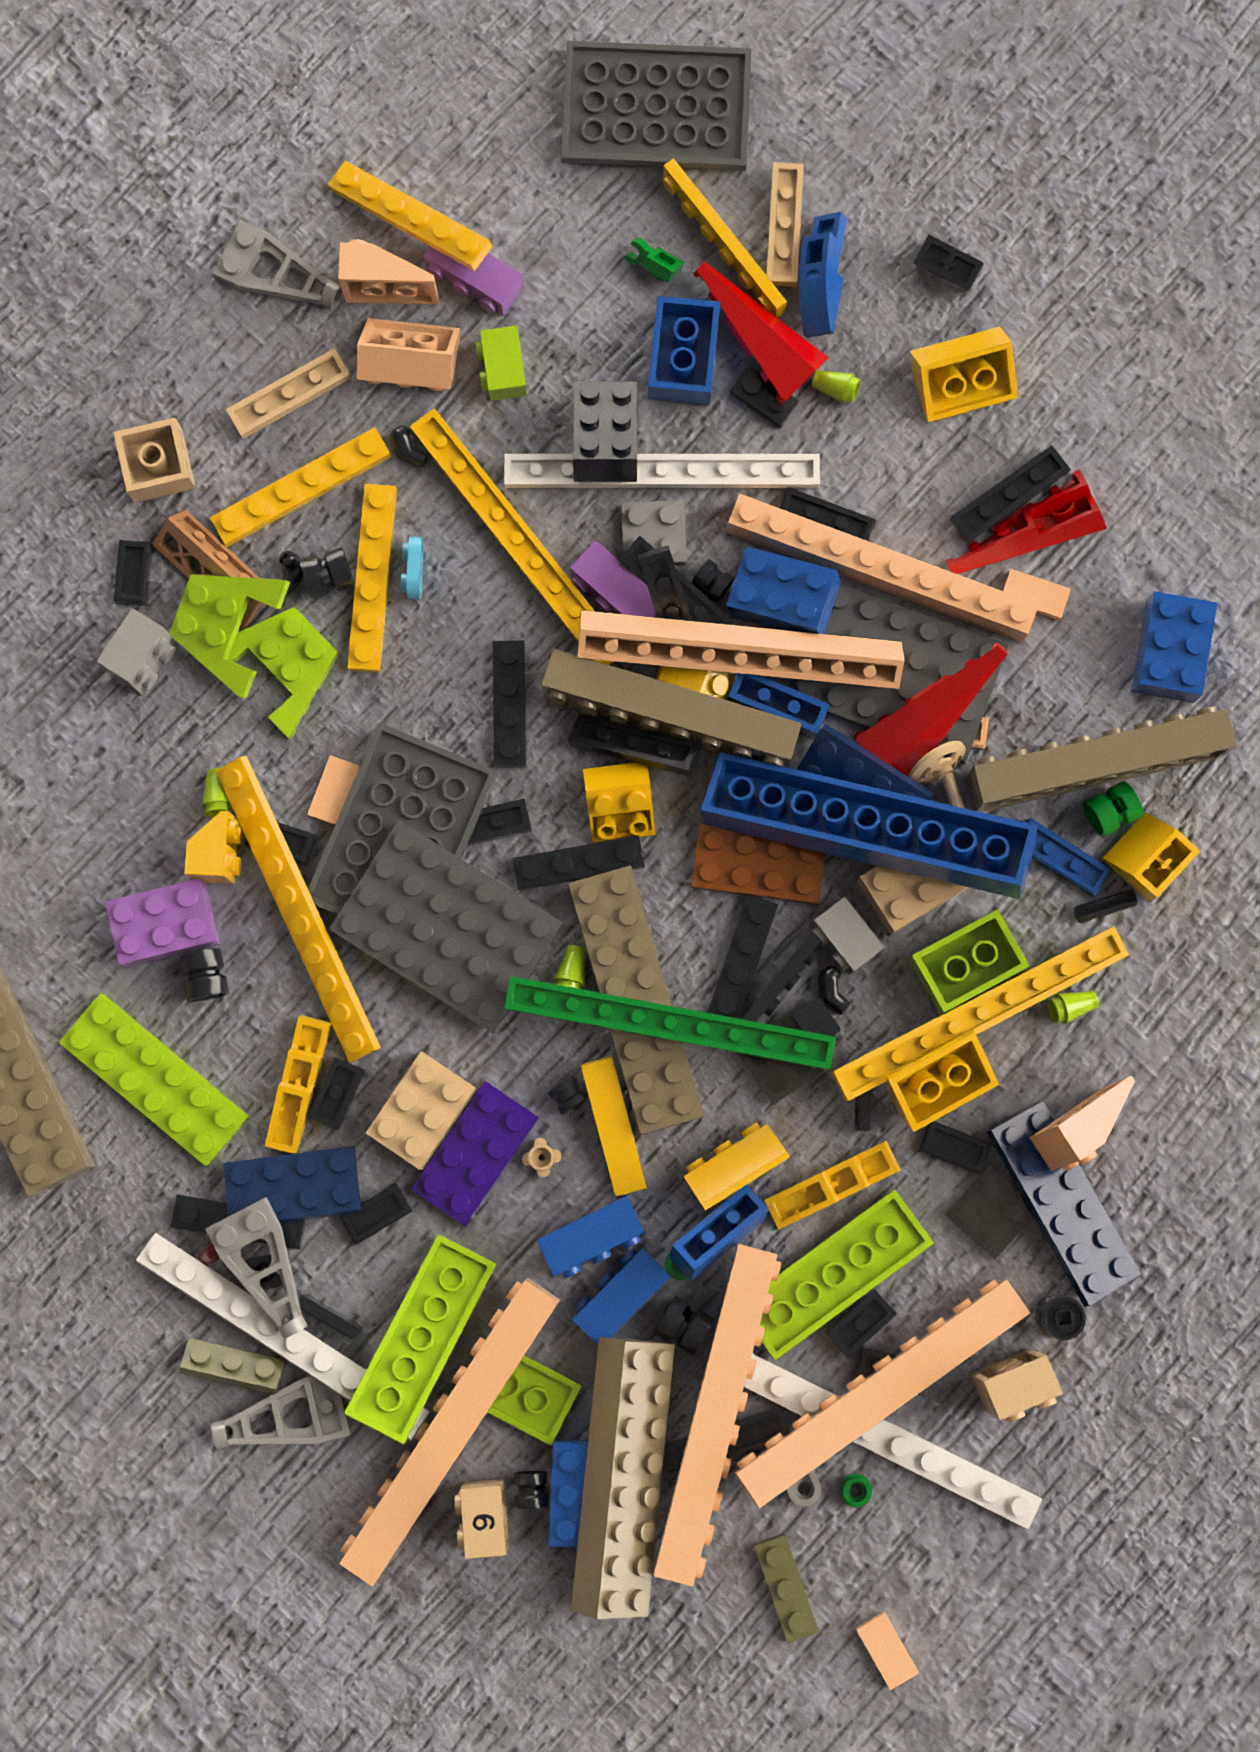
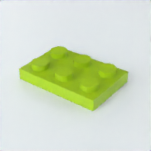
M524 1355L487 1412L551 1446L582 1384Z

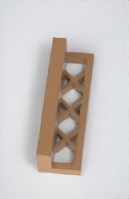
M187 510L168 517L153 543V546L188 579L191 574L260 578ZM169 534L177 540L179 551H174L165 543ZM189 556H194L199 560L201 572H197L191 567ZM250 598L247 605L248 609L243 616L240 627L242 629L247 627L258 609L267 604Z

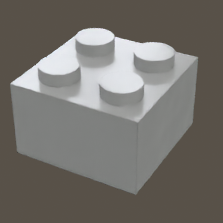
M132 608L96 662L110 676L143 695L146 689L150 690L158 679L157 672L162 664H167L174 656L176 651L174 646L177 642L164 627Z

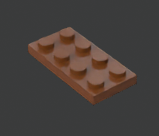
M699 824L691 888L746 896L749 894L754 897L818 905L825 853Z

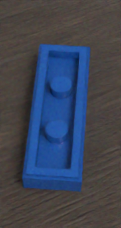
M1030 817L1026 823L1037 825V841L1032 859L1086 894L1095 897L1112 869Z

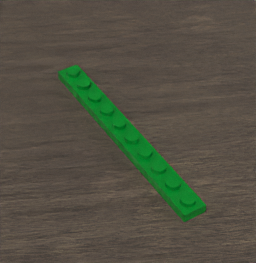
M513 976L510 977L504 1008L516 1012L831 1070L836 1041L834 1036Z

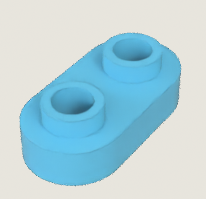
M409 537L408 543H403L402 561L407 562V574H401V593H407V599H421L424 556L423 537Z

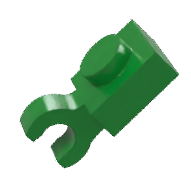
M635 238L630 244L637 248L639 255L630 251L625 256V260L633 265L643 263L641 267L650 271L654 278L669 282L678 275L684 264L683 261L660 247L653 249L641 238Z

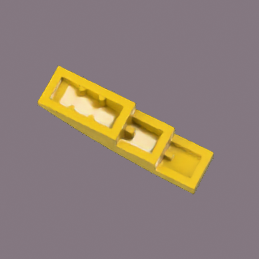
M304 1015L298 1017L282 1081L278 1085L265 1147L292 1154L298 1152L318 1082L332 1025L331 1022Z
M612 1056L581 1064L615 1197L646 1189L645 1178Z
M884 1141L764 1201L779 1230L899 1172L901 1169L887 1141Z

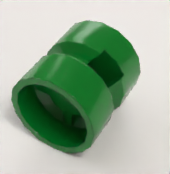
M1121 781L1109 787L1106 795L1098 793L1083 801V809L1087 819L1101 838L1118 831L1121 823L1129 825L1144 816L1143 807L1137 794L1126 781Z

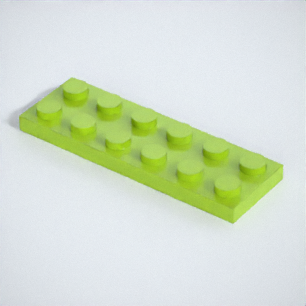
M104 993L98 995L59 1041L64 1048L206 1167H209L250 1118L244 1110Z
M895 1189L780 1272L777 1281H770L768 1294L773 1295L769 1313H762L759 1326L765 1327L762 1343L774 1360H777L934 1244Z
M438 1234L348 1404L344 1415L404 1445L497 1264Z

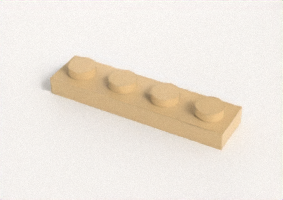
M773 162L766 276L774 286L797 287L804 164Z
M334 348L225 410L242 439H245L351 379V375Z

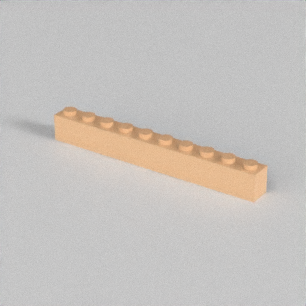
M739 494L728 522V534L804 562L835 569L841 576L1021 643L1029 634L1039 607L1036 603Z
M583 610L581 611L577 658L895 689L900 687L905 661L902 642Z
M737 1243L653 1570L655 1577L692 1587L695 1578H702L706 1562L705 1558H701L703 1545L710 1546L714 1531V1525L709 1524L712 1511H719L723 1492L717 1491L720 1478L727 1479L731 1459L726 1458L729 1444L735 1446L740 1426L734 1424L737 1411L744 1412L748 1393L743 1392L746 1378L752 1380L756 1366V1360L751 1359L754 1346L760 1347L765 1330V1327L759 1326L762 1313L768 1314L772 1303L773 1295L768 1294L770 1281H777L781 1262L776 1261V1253Z
M529 1278L523 1284L516 1281L506 1297L511 1301L504 1312L498 1309L488 1324L493 1330L486 1340L480 1337L469 1354L474 1356V1359L468 1368L461 1365L451 1382L456 1385L449 1396L443 1393L434 1406L433 1411L438 1414L431 1424L425 1421L414 1438L419 1443L413 1452L406 1450L396 1464L400 1472L394 1481L388 1477L377 1495L382 1498L375 1509L369 1506L360 1519L359 1524L364 1527L357 1537L351 1534L341 1548L340 1552L345 1556L339 1564L372 1587L559 1303V1298Z
M994 1279L979 1289V1292L982 1294L973 1302L969 1298L965 1299L952 1309L955 1315L945 1321L940 1317L927 1326L926 1329L929 1333L920 1340L914 1336L899 1347L902 1353L893 1359L887 1355L872 1366L875 1370L874 1373L867 1378H864L861 1374L845 1385L849 1391L839 1398L834 1393L819 1404L821 1411L810 1417L808 1413L801 1416L791 1424L794 1430L785 1437L780 1432L764 1443L767 1449L757 1457L752 1452L737 1463L740 1469L734 1472V1475L755 1506L758 1508L764 1506L1029 1315L1030 1311L1008 1280L997 1283Z

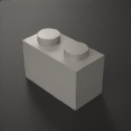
M843 897L812 922V925L815 927L812 930L813 935L821 940L820 944L822 946L826 944L830 946L835 953L832 959L843 972L848 969L851 974L885 948L846 897Z

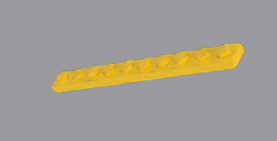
M433 408L409 426L411 432L578 642L581 611L595 612V610L437 410ZM591 659V660H593V661H597V662H600V663H603V664H607V665H610V666L616 662V661H607V660Z
M247 756L239 757L216 770V774L349 1063L354 1062L381 1047Z
M1115 926L1110 927L831 1071V1074L844 1100L850 1101L886 1082L888 1076L965 1033L973 1030L977 1035L1129 956V953Z

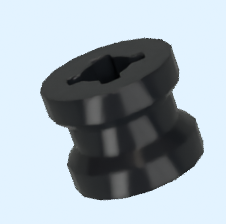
M575 1076L563 1081L547 1093L551 1099L556 1100L558 1103V1111L561 1115L588 1098L586 1093L580 1091L577 1087L578 1081Z

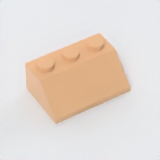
M368 318L357 344V380H366L370 384L394 383L404 388L422 386L428 387L433 391L450 390L455 376L460 328Z

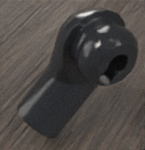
M402 425L397 426L390 434V443L396 457L402 461L424 468L428 453L413 448L409 439L410 430Z
M285 551L279 557L283 570V578L281 580L290 582L285 598L303 579L299 561L301 559L292 551Z
M828 966L820 972L818 977L819 996L841 1015L851 1002L838 992V979L841 977L839 969L834 966Z

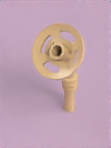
M950 741L934 748L915 764L909 777L921 785L936 781L943 783L950 805L964 808L955 780L954 768L965 754V745L961 741ZM953 753L951 757H944V755Z

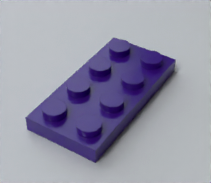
M485 1081L411 1190L466 1226L539 1117Z

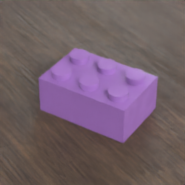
M200 878L105 902L118 963L125 968L221 945L208 886Z

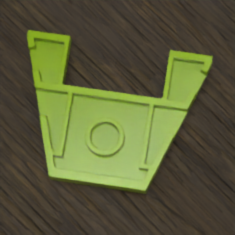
M191 574L169 634L237 696L247 698L257 671L228 660L235 637L250 598L276 609H281L290 582L280 579Z
M295 607L238 632L228 656V660L236 663L248 651H251L292 694L290 698L268 717L289 740L294 736L296 727L308 711L310 702L317 690L322 686L339 655L334 647Z

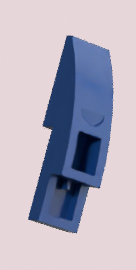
M842 212L814 217L811 236L803 237L799 271V297L803 334L806 338L834 333L843 278L838 273V266L847 218Z

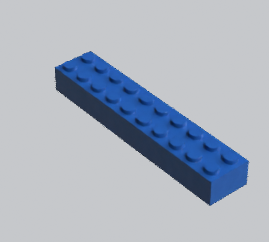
M719 752L701 808L705 825L1016 899H1021L1037 841V825L722 752Z

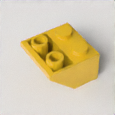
M627 763L583 769L592 843L635 835L639 837L656 835L651 786L646 765Z
M221 811L187 841L184 874L192 880L200 878L206 883L235 884V876H240L241 858L237 857V844H242L243 830L239 825V821L229 811Z
M1145 812L1144 816L1137 820L1102 857V860L1145 900L1151 902L1160 896L1201 851L1176 828Z

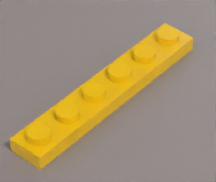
M675 159L670 160L664 165V179H662L667 191L671 195L676 194L682 201V209L690 219L695 218L701 225L700 231L708 242L713 241L720 249L718 252L723 262L727 266L732 265L739 273L737 277L746 290L751 289L757 296L756 301L779 318L786 311L787 301Z
M347 161L343 162L327 184L333 193L473 271L477 269L493 247L487 238Z
M374 427L215 514L210 519L225 546L229 547L391 458V454Z
M364 485L347 666L349 671L380 673L397 497L396 486Z

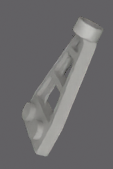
M242 220L239 221L212 273L215 279L242 291L324 305L331 309L337 307L343 294L339 284L326 279L271 234ZM263 252L270 253L281 263V267L273 279L259 278L252 274ZM291 268L300 271L308 277L302 290L283 285Z
M267 1197L205 1229L220 1259L275 1321L283 1339L307 1327L299 1304L282 1226ZM257 1239H264L268 1242L272 1257L270 1265L261 1271L251 1269L241 1257V1249ZM273 1272L280 1275L285 1288V1295L278 1300H271L260 1285V1280ZM286 1314H293V1318L285 1321L284 1317Z
M312 1376L298 1380L227 1420L211 1423V1432L216 1449L245 1444H319L352 1435L348 1416L344 1415L346 1408L343 1397ZM297 1398H305L309 1403L313 1420L312 1424L308 1428L292 1429L287 1427L282 1416L283 1408ZM267 1410L272 1411L277 1428L276 1431L267 1434H254L251 1430L250 1419ZM229 1427L233 1429L232 1438L230 1436Z

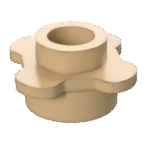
M538 1138L534 1141V1147L530 1152L523 1155L522 1161L526 1166H532L537 1171L538 1176L547 1177L553 1164L561 1160V1153L559 1150H553L549 1147L544 1138ZM541 1154L545 1156L543 1161L539 1160V1155Z

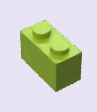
M517 325L480 330L481 342L475 343L478 361H484L486 371L480 372L482 391H489L490 401L527 396Z

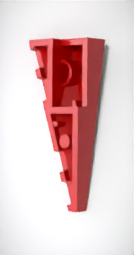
M703 262L693 273L696 278L700 277L710 289L708 294L710 300L720 302V306L725 312L723 320L747 356H753L763 369L760 374L765 382L771 381L778 392L776 399L781 405L829 358L706 262Z
M1080 469L1073 472L1072 480L1061 488L1056 485L1048 490V497L1035 504L1028 503L992 528V535L981 543L977 541L968 545L969 551L954 560L951 558L947 559L946 563L950 572L960 574L1107 529L1101 511Z
M996 642L992 645V650L976 660L971 658L964 663L965 667L950 677L948 675L943 676L906 700L905 706L889 716L884 714L878 718V723L866 731H858L854 735L855 740L863 748L909 776L915 764L940 744L1007 655L1005 648Z

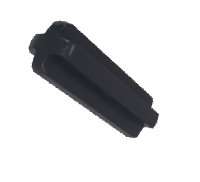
M1129 889L1078 905L1074 908V913L1077 921L1083 923L1134 907L1138 904V900L1134 890Z

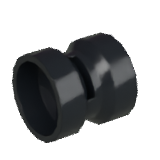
M708 559L696 573L691 583L699 590H705L708 593V597L715 603H718L729 590L735 578L728 572L722 573L718 570V565Z
M547 1471L515 1472L514 1482L518 1486V1494L515 1496V1508L536 1509L548 1507V1495L544 1492V1486L547 1483Z

